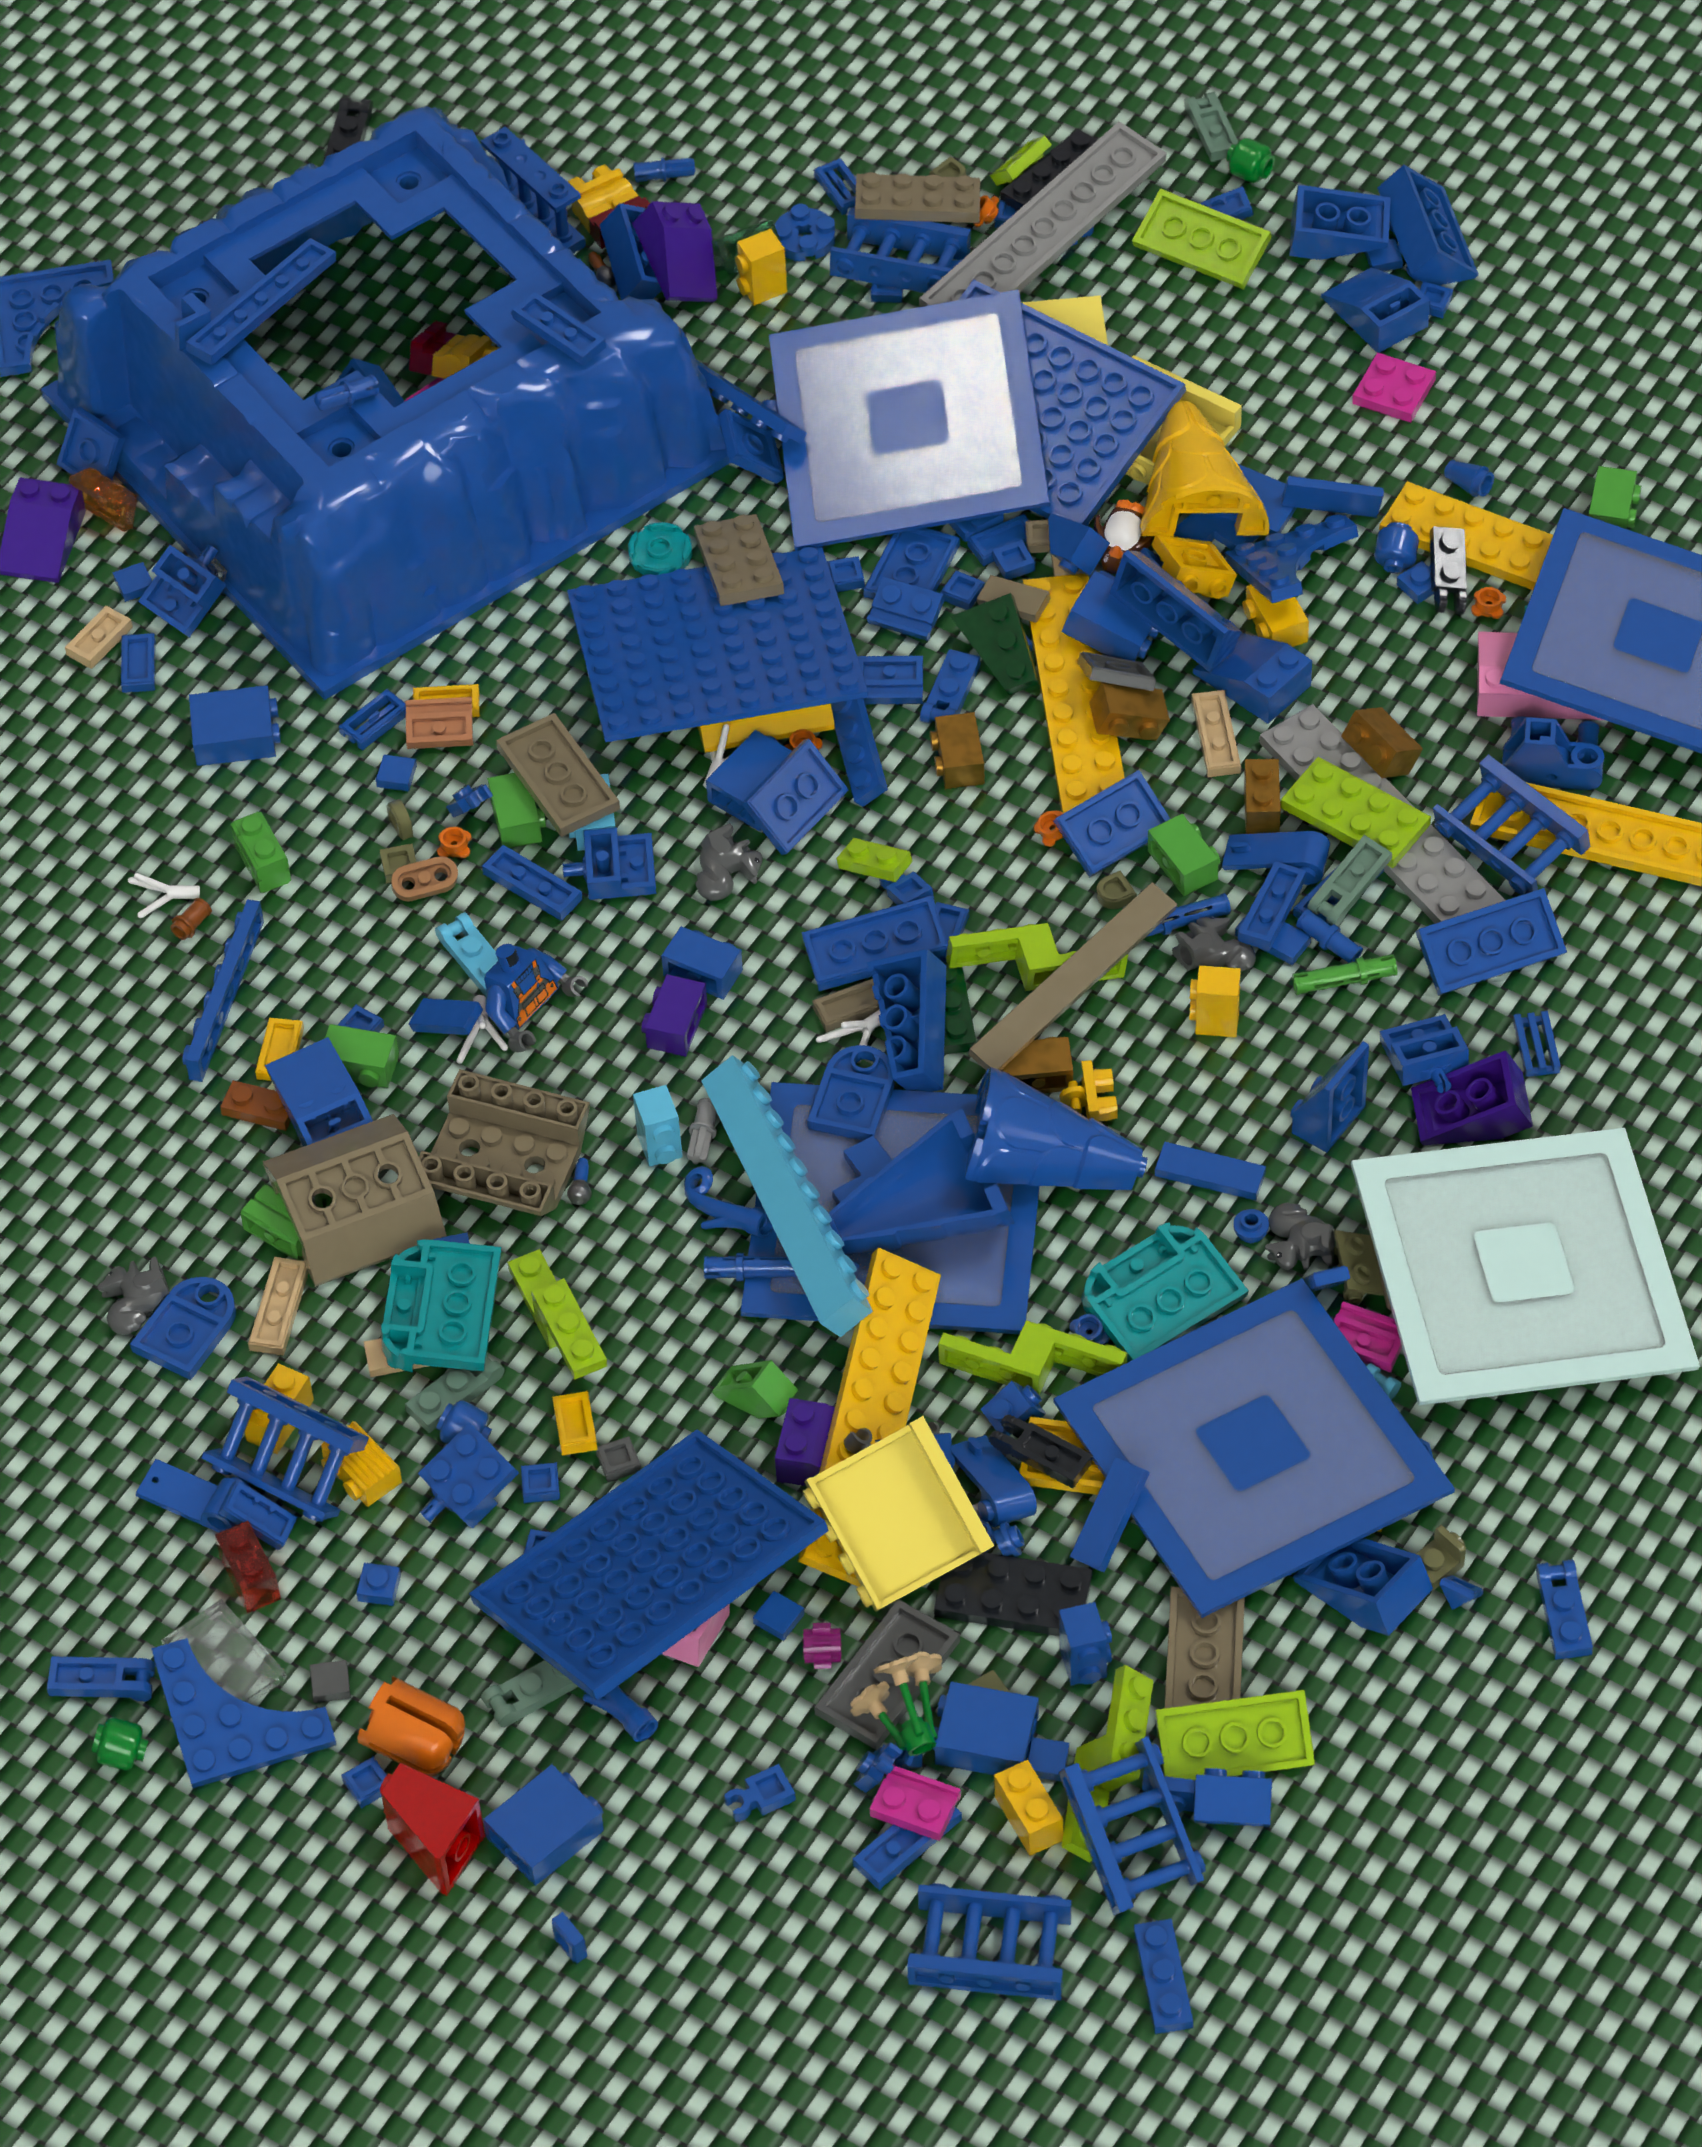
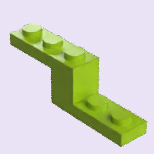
M1048 923L1028 924L1022 927L993 929L986 932L962 933L957 936H949L946 961L950 969L1015 960L1025 991L1035 990L1076 951L1059 954ZM1128 954L1099 981L1123 978L1125 976Z
M538 1249L508 1261V1270L549 1349L558 1347L574 1380L608 1367L607 1358L565 1278L556 1281L541 1250Z
M1027 1320L1011 1354L995 1346L987 1347L972 1342L964 1336H953L944 1332L938 1343L939 1364L1004 1385L1009 1384L1011 1381L1023 1387L1029 1385L1039 1395L1055 1362L1097 1376H1101L1127 1363V1352L1121 1351L1113 1345H1102L1087 1340L1081 1335L1068 1334L1055 1330L1047 1324H1036Z
M1127 1665L1115 1670L1106 1735L1076 1748L1074 1764L1079 1763L1081 1771L1086 1769L1090 1772L1139 1753L1135 1743L1146 1736L1154 1680ZM1141 1769L1094 1786V1791H1091L1090 1794L1095 1806L1100 1805L1102 1808L1108 1806L1110 1791L1139 1779ZM1068 1800L1061 1847L1088 1862H1092L1077 1819Z

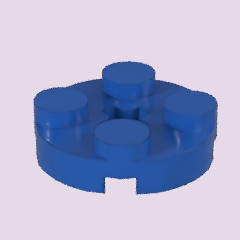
M805 204L794 205L791 211L783 214L774 225V234L785 248V257L788 259L805 261V257L814 255L815 259H818L828 254L831 247H834V219L820 210L809 208ZM803 232H808V233L811 234V235L805 234V235H803L802 237L799 236V234H800V233H803Z

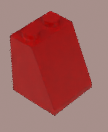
M399 1763L394 1773H389L384 1778L380 1787L388 1830L442 1894L448 1895L485 1837L479 1799Z

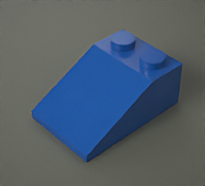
M1298 185L1292 209L1289 256L1324 260L1387 248L1389 243L1391 197Z
M1241 633L1234 651L1211 672L1198 664L1193 669V674L1218 691L1225 690L1227 697L1269 724L1311 686L1312 660L1287 643Z
M1363 1041L1335 1063L1323 1077L1318 1076L1315 1079L1310 1093L1304 1100L1299 1099L1291 1110L1292 1134L1326 1153L1330 1150L1366 1106L1369 1044Z
M1365 1538L1300 1569L1293 1576L1295 1583L1360 1627L1387 1636L1400 1625L1433 1589L1420 1555Z

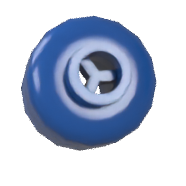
M1389 523L1387 527L1382 528L1378 532L1374 551L1376 562L1383 566L1385 571L1390 573H1401L1403 569L1412 567L1417 557L1418 535L1412 530L1411 526L1405 523Z
M460 1400L454 1405L448 1403L436 1426V1429L440 1430L439 1438L445 1444H448L469 1422L487 1440L492 1432V1429L487 1427L489 1421L488 1413L464 1400Z

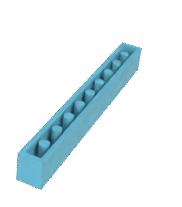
M732 1055L701 1081L820 1324L839 1337H842L873 1312L867 1300L869 1292L862 1282L856 1278L854 1272L857 1271V1268L852 1260L844 1254L842 1250L844 1242L832 1230L829 1224L832 1222V1218L826 1209L819 1204L817 1199L820 1197V1194L815 1186L807 1180L805 1174L808 1173V1170L803 1162L795 1156L793 1150L796 1149V1146L791 1138L783 1132L781 1126L784 1125V1122L779 1114L771 1108L769 1103L772 1101V1098L758 1082L760 1078L759 1072L750 1062L743 1063Z

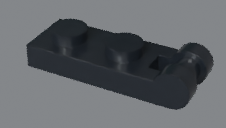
M341 97L339 111L324 160L328 155L338 153L359 141H364L373 111L372 100L362 99L361 102L352 101L351 98ZM351 113H353V114H359L358 117L350 116V115H351Z

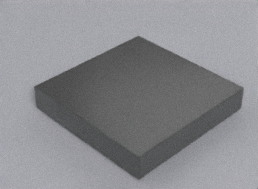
M1088 652L1079 654L1077 664L1089 680L1154 691L1156 679L1142 662Z

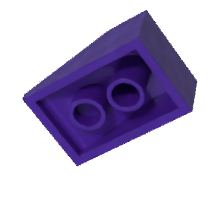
M652 201L632 224L666 301L715 302L718 298L712 230L699 203Z
M19 477L10 500L0 548V575L59 583L86 514L81 486Z
M1506 1050L1445 1074L1451 1083V1088L1447 1092L1443 1088V1093H1439L1433 1080L1411 1088L1420 1142L1423 1146L1502 1139L1533 1127L1523 1072Z
M789 1398L775 1455L777 1482L806 1486V1479L819 1474L835 1407L826 1403Z

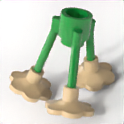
M917 1652L909 1657L892 1661L874 1669L875 1674H892L895 1686L900 1688L910 1717L909 1720L901 1725L903 1729L901 1733L887 1716L888 1710L882 1703L890 1694L888 1691L890 1686L886 1681L865 1688L861 1695L852 1700L850 1712L853 1716L871 1712L874 1718L880 1719L895 1739L897 1747L901 1750L906 1749L910 1756L921 1755L932 1750L936 1746L935 1740L938 1736L933 1725L928 1685L930 1684L929 1674L941 1671L942 1656L927 1652ZM908 1676L915 1678L916 1686L920 1688L924 1721L922 1717L917 1715L907 1685L910 1682Z

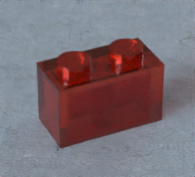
M249 1521L214 1534L220 1559L247 1613L281 1600L276 1575Z

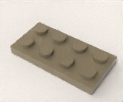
M856 174L855 219L979 223L980 178H972L970 176L941 177L939 175Z
M757 514L740 515L736 518L722 521H708L702 525L694 526L695 538L720 606L784 594L782 578Z
M555 713L496 740L497 749L561 837L620 810L618 798Z
M1171 1587L1165 1708L1240 1699L1245 1597L1201 1618L1180 1587Z

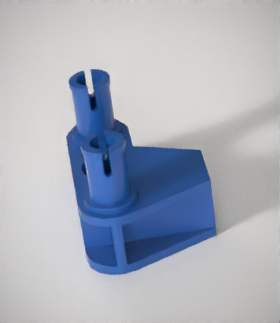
M1524 716L1512 719L1511 737L1503 747L1502 765L1524 782L1549 788L1592 790L1601 785L1603 780L1604 752L1598 746L1599 725L1593 721L1581 722L1578 725V742H1570L1557 719Z

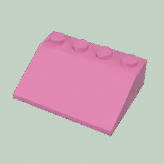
M1478 632L1477 716L1603 720L1499 684L1517 633Z

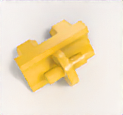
M1092 1060L1081 1061L1083 1077L1081 1078L1082 1086H1078L1077 1081L1068 1082V1088L1060 1092V1102L1070 1106L1079 1113L1082 1112V1107L1085 1106L1087 1119L1094 1118L1099 1122L1118 1119L1116 1096L1097 1098V1093L1114 1092L1112 1069L1093 1070Z

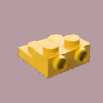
M1155 535L1151 546L1160 556L1161 561L1164 562L1162 565L1163 570L1173 578L1181 581L1194 594L1199 593L1202 596L1215 599L1229 596L1237 574L1212 542Z

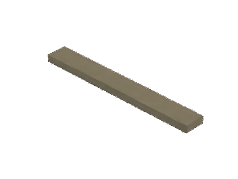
M1152 882L973 1045L968 1055L985 1070L992 1067L1001 1071L1176 910L1177 903Z

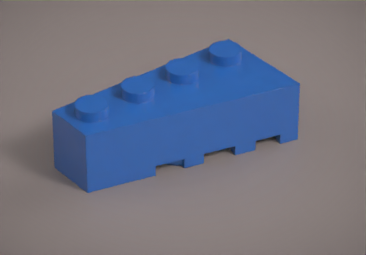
M928 949L866 962L868 971L873 977L874 985L872 989L874 998L878 1000L880 1008L879 1020L887 1039L885 1046L893 1080L905 1090L926 1092L943 1090L946 965Z

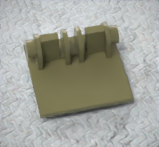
M1335 1230L1336 1246L1334 1247V1254L1338 1258L1339 1264L1337 1267H1348L1350 1279L1344 1282L1345 1284L1343 1285L1344 1299L1348 1300V1303L1356 1305L1362 1302V1297L1366 1293L1384 1296L1371 1235Z

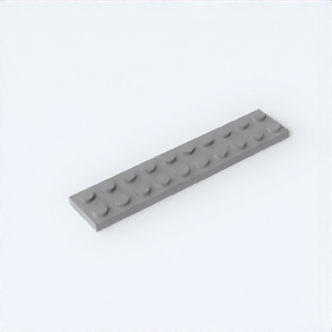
M1119 121L919 298V307L958 300L973 279L999 292L1019 289V292L1022 291L1165 163L1167 153Z
M1313 704L1260 734V744L1275 759H1279V764L1296 781L1315 759L1320 757L1414 807L1386 778H1381L1341 737L1342 733ZM1431 824L1394 868L1387 865L1384 868V872L1434 923L1506 901Z

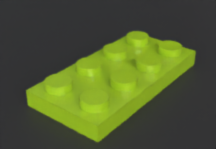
M1160 189L1133 237L1132 243L1137 248L1244 289L1268 246L1272 235L1268 230Z
M1320 757L1315 759L1280 799L1281 809L1352 847H1355L1360 839L1366 835L1392 852V859L1387 864L1391 868L1397 865L1431 823V816Z
M1305 1690L1154 1710L1159 1748L1164 1760L1162 1765L1164 1776L1196 1780V1774L1204 1775L1205 1768L1226 1769L1227 1776L1242 1775L1244 1770L1268 1772L1315 1765Z

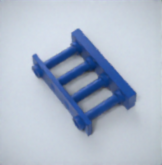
M506 126L481 140V145L498 160L510 192L525 204L533 216L550 229L552 236L558 238L565 248L570 249L573 254L586 246L585 237L568 223L566 208L580 199L581 194Z
M851 207L847 215V240H850L846 249L831 247L830 276L926 293L952 270L949 267L953 259L961 260L970 254L971 229L929 221L855 219V208ZM863 243L880 246L877 254L859 252ZM893 248L910 251L906 260L892 258L889 255ZM923 254L940 257L937 265L919 263Z
M1489 754L1479 763L1482 783L1451 813L1438 804L1433 807L1436 829L1444 837L1449 838L1451 836L1506 878L1513 890L1520 895L1538 890L1535 878L1565 849L1570 850L1572 848L1582 855L1591 847L1588 829ZM1491 792H1499L1506 798V802L1475 832L1461 822ZM1522 810L1530 816L1531 821L1500 851L1486 842L1515 811L1520 812ZM1547 829L1555 835L1556 840L1525 870L1510 860L1540 830L1545 831Z
M248 1376L232 1379L227 1393L238 1398L237 1403L239 1407L222 1449L204 1451L201 1458L212 1463L213 1470L224 1475L233 1474L302 1509V1514L311 1520L322 1522L325 1519L338 1516L341 1509L327 1503L328 1496L344 1456L364 1451L369 1437ZM258 1408L268 1413L267 1418L270 1421L254 1462L250 1464L235 1455L252 1411ZM290 1424L299 1429L298 1434H300V1437L282 1480L266 1472V1468L283 1425ZM320 1439L329 1444L328 1448L331 1451L314 1495H311L297 1488L296 1485L313 1441Z
M1149 1736L1135 1743L1138 1754L1090 1772L1086 1769L1081 1771L1079 1763L1065 1767L1058 1772L1113 1915L1133 1908L1132 1900L1136 1898L1135 1894L1185 1875L1190 1886L1204 1881L1202 1873L1206 1872L1201 1854L1198 1850L1193 1852L1160 1765L1164 1764L1160 1748L1156 1743L1151 1744ZM1145 1768L1153 1789L1104 1808L1100 1805L1095 1806L1090 1794L1091 1791H1094V1786ZM1157 1803L1159 1804L1167 1825L1117 1844L1114 1841L1109 1842L1104 1830L1108 1826L1107 1822ZM1168 1840H1173L1181 1861L1131 1880L1128 1877H1122L1118 1866L1122 1862L1121 1858Z
M940 1883L930 1884L929 1886L919 1885V1910H928L923 1952L919 1954L909 1953L907 1965L908 1985L1052 2000L1062 1999L1063 1969L1055 1968L1053 1960L1058 1924L1071 1925V1900H1065L1056 1895L1036 1897L949 1888L947 1885ZM944 1912L967 1914L962 1952L958 1958L945 1957L938 1954ZM982 1916L1005 1918L1000 1957L996 1962L983 1961L976 1958ZM1020 1920L1043 1922L1038 1963L1034 1966L1016 1964L1014 1962Z

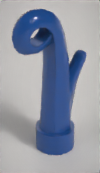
M700 1166L692 1169L687 1174L684 1181V1191L688 1201L700 1211L714 1217V1219L702 1222V1229L737 1228L759 1238H766L770 1235L773 1226L764 1209L740 1206L705 1195L713 1183V1174L710 1169ZM702 1178V1183L697 1187L699 1180Z
M619 1686L598 1701L589 1694H584L583 1696L585 1702L605 1710L618 1719L636 1742H642L651 1737L658 1727V1721L646 1708H641Z

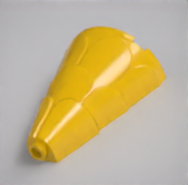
M1188 401L1175 403L1162 424L1152 462L1155 464L1148 484V495L1140 523L1142 536H1155L1156 534L1174 536L1180 513H1238L1235 522L1237 536L1268 535L1269 519L1265 507L1258 494L1243 475L1237 462L1225 448L1222 438L1193 403Z

